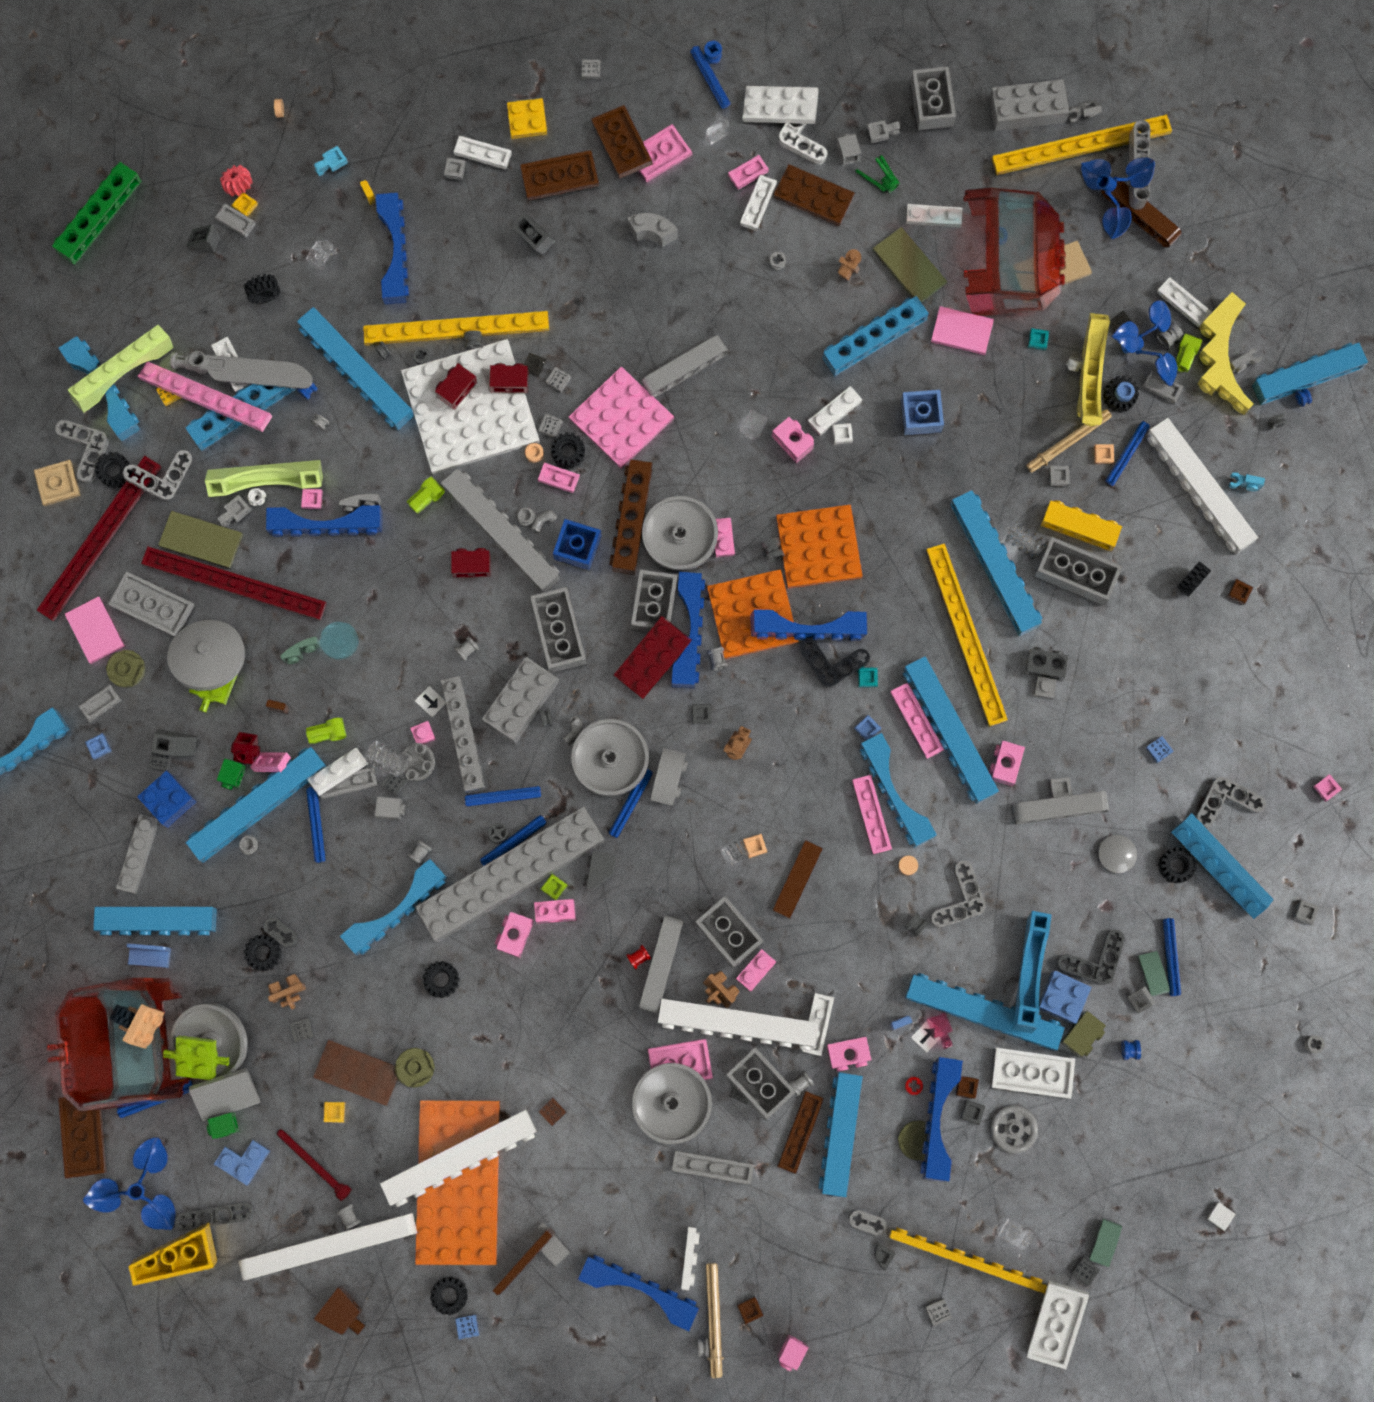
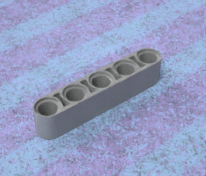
M1138 120L1130 132L1129 163L1137 158H1150V125L1144 120ZM1129 180V204L1134 209H1142L1150 197V183L1144 188L1139 189L1131 186Z
M718 335L714 336L647 375L642 380V383L651 397H657L720 360L729 351Z
M1106 791L1016 803L1013 804L1016 824H1025L1109 811Z
M664 916L640 1001V1009L654 1013L659 1012L684 920Z

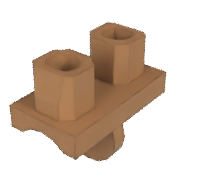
M849 250L845 258L841 256L839 259L841 266L837 273L848 281L853 272L858 274L860 270L858 264L861 262L862 257L858 250Z
M740 726L738 732L734 731L723 750L729 758L733 760L742 758L752 740L749 738L751 730Z
M722 971L714 975L711 973L703 983L707 987L705 992L709 996L706 1002L709 1004L713 1000L717 1006L722 1003L727 1009L736 1000L735 998L740 991L734 985H731L728 989L722 985L727 979Z
M296 974L285 978L289 986L287 989L282 990L279 982L268 985L269 1001L276 1003L286 998L287 1000L280 1002L282 1008L289 1005L291 1009H295V1002L301 1000L299 994L293 997L292 995L306 989L305 984L300 982Z

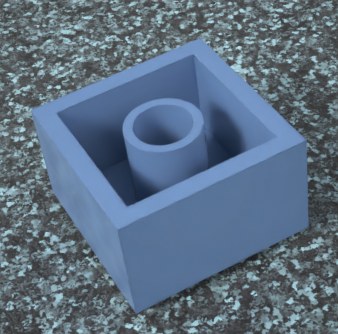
M940 390L903 392L901 408L904 435L941 433L944 427Z
M1053 971L1039 1000V1010L1072 1025L1077 1024L1092 987L1060 972Z

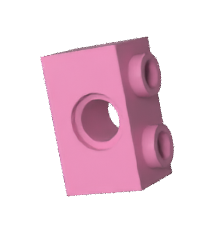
M788 417L772 431V438L796 463L814 448V439L810 434H805L801 430V425L795 419L792 420ZM791 436H797L799 440L793 442L789 438Z
M1006 741L996 745L993 755L996 756L995 764L991 763L989 768L993 781L1011 787L1015 784L1025 747ZM1001 759L1009 760L1010 767L1002 766Z
M574 899L534 902L537 924L576 921Z
M510 912L509 916L506 915L502 926L505 927L503 933L498 934L495 945H498L497 950L520 958L534 921ZM512 929H516L519 932L518 937L514 940L508 937Z
M867 1037L826 1045L831 1069L836 1068L837 1072L848 1070V1065L855 1064L856 1068L867 1066V1061H871ZM846 1049H851L854 1052L853 1060L845 1059L844 1052Z
M788 1334L777 1356L781 1364L780 1366L789 1371H792V1369L798 1370L808 1350L807 1344Z

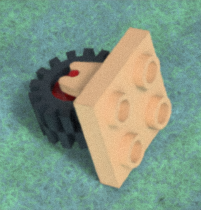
M116 1004L109 1019L118 1023V1028L126 1032L122 1041L146 1049L153 1040L156 1028L162 1023L164 1012L143 1004L140 1005L139 1009L131 1006L126 1008Z

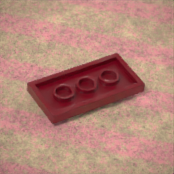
M661 616L614 673V676L644 699L692 639L665 617Z

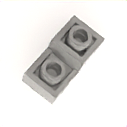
M360 494L339 501V506L346 513L354 512L361 505L381 504L379 494Z

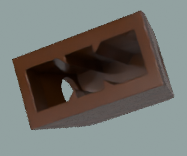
M342 1286L336 1289L314 1318L315 1321L340 1335H344L348 1329L359 1335L366 1326L357 1319L363 1310Z

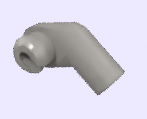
M546 510L538 514L531 530L539 533L543 523L546 521L554 522L557 515L552 510Z
M577 716L570 718V732L563 737L568 745L576 740L582 732V721Z

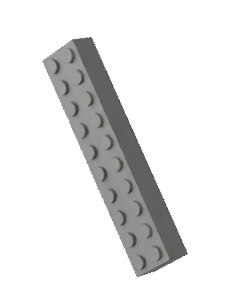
M584 806L415 908L434 941L438 943L605 843V840Z

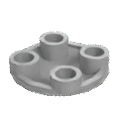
M410 744L398 756L401 771L408 780H424L431 775L434 769V754L425 744Z
M1113 835L1107 837L1100 844L1099 859L1106 871L1123 873L1129 871L1134 866L1137 860V850L1129 838L1122 835Z

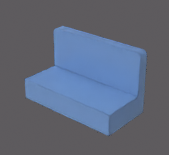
M127 943L126 948L130 949L128 965L169 968L171 948Z

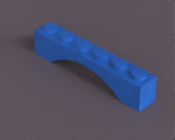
M398 193L376 194L378 217L390 231L394 244L391 265L381 280L382 299L385 305L407 303L406 296H409V286L405 284V279H408V269L404 268V262H407L406 250L403 251V245L406 244L405 233H402V228L405 227L404 216H401V210H404L403 199L399 198Z
M380 505L360 506L354 512L335 520L316 521L302 518L292 513L286 507L266 508V530L273 537H282L283 534H290L293 537H300L302 534L320 536L327 533L330 536H338L340 533H347L352 536L358 535V533L376 535L377 532H382L383 511Z
M679 572L678 596L688 611L690 619L689 638L692 641L673 664L672 687L695 689V683H699V672H696V664L700 665L701 653H697V646H701L702 635L698 634V628H702L703 616H699L700 609L704 608V598H700L701 591H705V579H702V573Z
M753 610L750 614L751 636H756L757 639L775 637L777 640H784L787 637H794L795 640H804L806 637H812L813 640L831 638L833 641H840L843 638H850L851 641H860L867 635V612L848 611L842 617L832 622L812 626L791 622L777 614L774 610Z
M939 1057L932 1064L934 1082H930L929 1088L932 1100L927 1105V1113L930 1114L929 1121H926L925 1133L928 1135L927 1142L924 1141L922 1153L925 1154V1161L921 1162L920 1174H923L922 1179L945 1183L950 1181L952 1161L942 1142L940 1118L947 1096L961 1081L962 1060Z
M598 1255L588 1256L578 1280L594 1288L622 1285L638 1289L649 1295L660 1305L671 1324L686 1331L690 1330L699 1310V1307L696 1306V1301L688 1297L683 1300L677 1297V1292L668 1288L666 1291L659 1289L660 1285L651 1280L648 1283L640 1280L642 1276L630 1271V1274L622 1271L623 1267L612 1263L610 1266L604 1263L605 1259Z

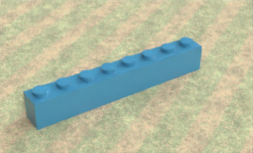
M314 307L297 320L300 327L298 328L299 332L305 338L308 336L312 340L310 343L316 350L321 349L324 352L322 354L329 363L333 362L336 365L335 369L341 376L345 374L348 378L347 382L354 389L357 387L361 391L359 393L366 402L369 400L373 404L372 408L378 415L382 413L386 417L384 420L391 428L394 426L399 430L415 416L413 410Z
M973 490L952 499L950 506L1018 636H1021L1038 628L1042 624V616L1038 610H1035L1032 596L1026 593L1023 579L1017 576L1014 562L1012 560L1009 561L1005 545L1001 544L998 540L999 534L995 527L992 528L987 511H983L980 497L977 494L975 495Z
M926 656L905 666L903 677L913 687L912 692L916 699L920 700L921 708L926 717L928 716L932 722L930 725L935 734L938 733L941 739L939 741L944 751L947 750L950 756L948 757L950 764L953 768H957L959 772L957 776L960 782L966 785L969 799L978 804L996 795L999 792L996 784Z
M312 747L304 748L298 753L297 758L293 761L292 759L288 761L282 772L271 773L267 777L268 780L262 784L255 785L251 789L252 792L247 796L239 797L235 801L236 804L222 810L218 818L209 820L204 825L205 828L199 832L195 831L188 837L189 840L185 843L197 859L204 863L309 783L308 778L327 766Z
M921 973L911 977L905 995L907 1000L1053 1051H1057L1065 1027L1060 1026L1058 1021L1049 1019L1047 1022L1042 1020V1016L1039 1015L1037 1028L1032 1034L1012 1030L1015 1006H1011L1010 1009L1003 1006L1004 1003L993 999L990 1002L985 1000L984 995L978 993L973 995L967 994L964 988L955 986L954 989L947 987L948 983L941 980H936V982L928 980L929 976Z

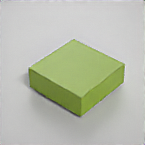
M551 874L541 887V890L552 899L558 900L568 885Z

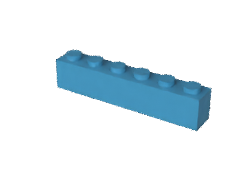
M1348 343L1337 351L1331 349L1325 352L1323 356L1318 357V355L1308 358L1306 362H1295L1287 369L1282 367L1273 371V374H1262L1256 378L1252 387L1260 405H1264L1294 394L1296 391H1301L1303 388L1308 389L1363 369L1368 360L1360 343L1353 345Z
M1192 813L1171 832L1253 919L1265 911L1274 899Z
M95 907L93 930L100 932L101 936H112V932H119L121 936H131V932H139L140 936H151V932H159L158 935L170 936L171 932H178L180 936H190V932H198L199 936H209L210 932H216L217 909L214 907Z
M837 1073V1077H833L832 1088H835V1095L831 1096L829 1108L833 1110L832 1117L828 1116L827 1128L830 1129L829 1137L825 1136L824 1148L827 1149L826 1157H822L821 1169H824V1176L819 1178L818 1189H822V1194L840 1197L847 1196L863 1076Z

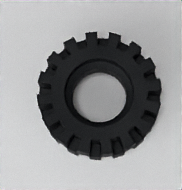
M263 274L261 277L258 275L257 278L252 277L251 281L248 280L244 284L247 299L252 304H259V302L263 304L265 301L270 302V299L274 300L280 293L276 277L271 274L267 276Z
M1116 376L1115 379L1112 378L1108 382L1103 392V399H1105V405L1109 404V409L1113 407V411L1119 410V412H1123L1124 410L1128 411L1134 406L1139 396V387H1135L1137 384L1135 381L1131 382L1132 378L1129 377L1127 380L1126 376H1122V378ZM1122 382L1131 383L1135 389L1134 396L1127 402L1119 401L1114 395L1116 387Z
M565 432V435L561 433L559 438H554V442L551 444V453L556 464L558 463L561 468L564 466L565 469L571 466L572 469L574 465L579 466L580 461L583 462L585 446L583 440H580L578 435L575 436V433L569 435L568 432ZM570 444L574 446L575 453L570 457L563 456L561 448L564 445Z
M108 452L109 455L104 453L102 454V459L100 457L97 459L99 463H95L97 467L95 468L96 476L105 486H110L111 488L117 486L120 488L122 483H126L122 476V471L130 464L118 452L114 454ZM111 464H118L120 466V472L116 476L107 475V468Z
M1199 561L1177 588L1189 597L1211 570Z
M1183 847L1171 848L1161 856V861L1159 862L1161 869L1159 871L1163 873V878L1168 879L1167 881H1172L1176 884L1183 883L1193 877L1197 869L1195 867L1197 861H1194L1195 857L1190 854L1189 850L1186 851ZM1174 858L1182 859L1185 864L1184 870L1180 873L1173 871L1171 868V861Z
M256 935L253 939L250 938L248 940L249 943H246V949L243 951L245 954L244 959L253 969L268 971V969H273V966L279 963L278 960L281 959L280 953L282 951L279 943L274 938L268 935ZM265 945L269 948L270 955L266 960H258L255 955L256 949L259 946Z
M436 961L435 964L431 963L430 967L424 970L425 974L422 976V982L426 991L434 997L440 998L449 997L451 993L454 994L456 992L455 989L459 986L458 982H460L456 969L445 961ZM439 972H444L448 975V983L443 987H437L434 984V977Z
M451 1276L444 1277L434 1284V1287L431 1289L430 1300L437 1312L443 1315H452L459 1312L465 1306L468 1299V1291L460 1279ZM445 1288H453L456 1291L457 1298L454 1303L447 1304L442 1300L441 1294Z

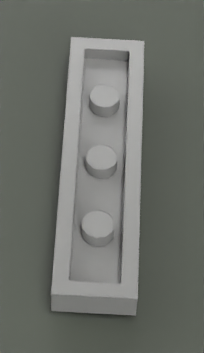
M139 814L116 889L133 894L137 893L159 825V821L156 818Z
M675 1151L672 1171L748 1185H751L754 1169L753 1164Z

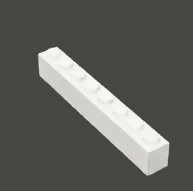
M1167 418L1150 429L1146 435L1148 443L1156 448L1160 459L1168 464L1172 475L1177 476L1182 488L1192 496L1193 503L1201 508L1205 519L1213 524L1217 535L1222 536L1225 540L1227 548L1236 555L1254 543L1258 536L1170 419Z
M661 999L658 1023L662 1024V1028L674 1029V1026L682 1027L681 1031L693 1032L694 1029L701 1030V1034L713 1035V1032L721 1033V1037L732 1038L733 1035L741 1036L740 1040L752 1041V1038L760 1039V1043L772 1044V1041L780 1042L779 1046L791 1048V1045L795 1044L800 1045L799 1049L810 1051L811 1047L816 1048L819 1027L817 1022Z
M524 1110L380 1183L390 1206L396 1204L399 1207L408 1202L406 1198L412 1195L417 1198L426 1193V1188L430 1186L433 1189L444 1184V1179L448 1177L454 1179L462 1175L461 1170L467 1167L472 1170L481 1165L479 1161L485 1158L490 1161L499 1156V1151L505 1149L507 1152L517 1147L516 1142L523 1139L525 1143L535 1138L534 1133L538 1131L528 1110Z

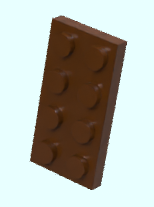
M625 105L591 119L620 179L653 165V161Z
M591 150L520 164L528 201L599 186Z
M788 164L773 198L840 227L855 196V192Z
M328 1040L313 1076L316 1079L388 1106L398 1081L394 1070L395 1065Z
M100 1092L58 1098L65 1179L107 1173Z

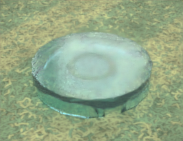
M334 622L323 630L320 644L324 653L330 658L343 660L351 657L356 652L359 645V636L350 624Z

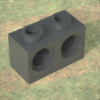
M1034 647L1027 654L1024 675L1063 681L1066 675L1069 655H1064L1062 651L1047 652L1044 648ZM1033 658H1039L1042 665H1035ZM1052 661L1059 662L1060 669H1055L1052 666Z

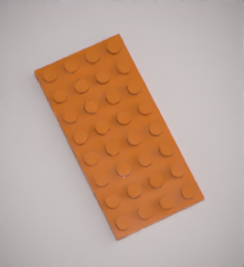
M420 1101L418 1164L499 1124L500 1101ZM499 1156L490 1161L485 1158L479 1161L480 1166L472 1170L467 1167L461 1170L462 1175L454 1179L448 1177L443 1180V1185L434 1189L430 1186L425 1189V1194L417 1197L415 1265H497Z

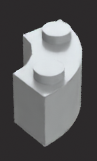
M639 213L627 218L628 228L636 241L643 239L653 240L661 247H664L678 239V229L665 217L653 213Z
M663 748L651 801L673 806L675 798L679 799L682 789L678 787L681 774L686 772L688 761H685L686 753Z

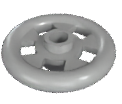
M1008 1105L995 1113L991 1121L990 1132L993 1141L1000 1149L1008 1153H1021L1028 1150L1036 1141L1038 1125L1035 1117L1028 1109L1019 1105ZM1014 1113L1015 1119L1007 1121L1006 1115ZM1023 1117H1025L1029 1123V1125H1027L1026 1127H1024L1023 1123L1020 1121V1119H1022ZM999 1124H1005V1133H999ZM1013 1125H1016L1018 1127V1131L1016 1133H1013L1011 1131V1127ZM1024 1132L1029 1135L1025 1142L1020 1140ZM1007 1137L1015 1139L1014 1145L1006 1143Z

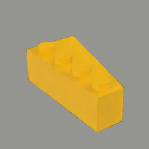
M209 1222L135 1258L129 1265L133 1286L214 1268L217 1263V1256Z

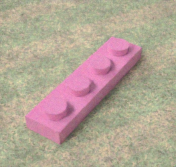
M906 683L892 690L890 694L926 760L944 751L909 684Z
M868 775L853 779V787L872 854L875 855L892 850L872 776Z

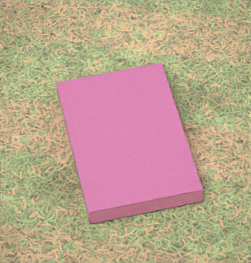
M673 124L643 141L653 161V165L639 170V173L647 183L692 155V151Z
M940 306L931 342L985 355L994 319Z
M99 596L65 613L90 664L125 647Z
M706 1039L648 1049L651 1068L664 1063H680L696 1070L704 1080L713 1079Z

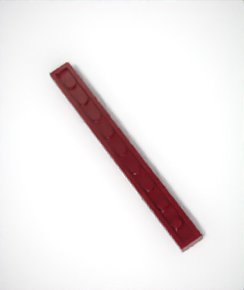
M145 455L137 465L155 476L161 469V465ZM133 471V473L130 475L129 478L135 476V477L139 478V479L136 481L137 483H139L140 478H141L144 474L141 473V475L138 476V475L134 474V471ZM146 477L143 481L144 486L148 488L153 479ZM126 481L36 611L53 622L56 620L145 492L144 490Z
M147 546L141 562L143 566L319 621H321L327 606L326 601Z

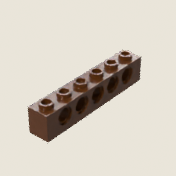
M630 459L629 465L625 466L624 476H627L626 483L622 484L621 494H624V499L619 502L618 512H621V517L616 520L615 530H618V535L613 538L612 548H615L614 555L611 554L609 562L613 572L635 575L653 469L652 462ZM639 478L642 481L639 484H633L632 480ZM637 496L639 499L636 502H631L629 498ZM634 514L636 517L633 520H628L626 516ZM631 532L633 535L630 538H625L623 534ZM628 550L630 554L628 556H621L620 552Z

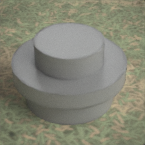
M528 507L519 509L516 514L517 522L522 526L531 525L535 520L534 511Z
M251 835L243 836L238 843L239 850L246 855L255 853L258 849L257 839Z

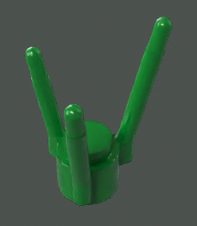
M882 155L879 158H875V161L885 174L881 179L882 184L859 169L855 170L860 176L879 187L883 193L886 190L891 193L900 185V182Z

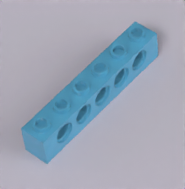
M917 296L912 299L909 297L899 307L890 308L884 316L875 317L870 322L871 324L866 327H859L851 336H844L838 344L829 345L824 349L822 359L835 377L925 322L929 313ZM901 314H908L909 318H903ZM892 323L894 327L889 328L885 324ZM876 332L879 336L872 337L870 333ZM859 341L863 343V346L858 347L854 343ZM845 351L848 353V355L841 356L839 352Z
M251 384L247 388L237 391L233 398L265 410L295 389L274 386L273 389L268 390V386ZM259 394L256 400L251 399L253 395ZM208 410L204 416L192 420L185 428L200 450L203 451L241 426L242 423L228 417L225 420H220L221 414ZM207 425H212L210 430H204Z

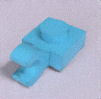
M336 146L322 154L324 160L315 163L314 167L317 174L321 176L329 168L333 172L346 165L348 161L339 147Z
M1234 472L1230 477L1235 478L1237 483L1230 482L1228 486L1230 488H1237L1241 485L1246 490L1255 492L1264 486L1265 478L1248 474L1243 476Z

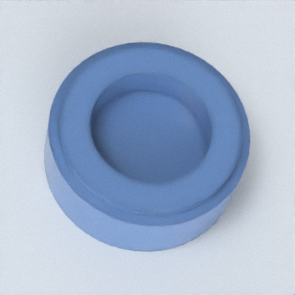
M1122 382L1115 389L1116 398L1122 402L1131 400L1135 393L1133 385L1129 382Z

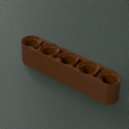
M1117 181V186L1111 191V194L1120 204V208H1128L1131 212V220L1162 246L1169 248L1182 234L1180 228L1148 201L1142 209L1132 208L1129 204V185L1124 181ZM1101 190L1102 195L1116 207L1110 197L1105 194V191Z

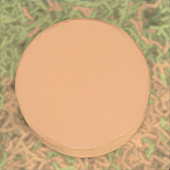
M282 99L274 100V113L277 118L284 117Z
M537 443L529 444L525 448L526 459L532 463L541 461L544 456L542 446Z
M904 856L898 863V869L903 875H913L918 869V861L913 856Z

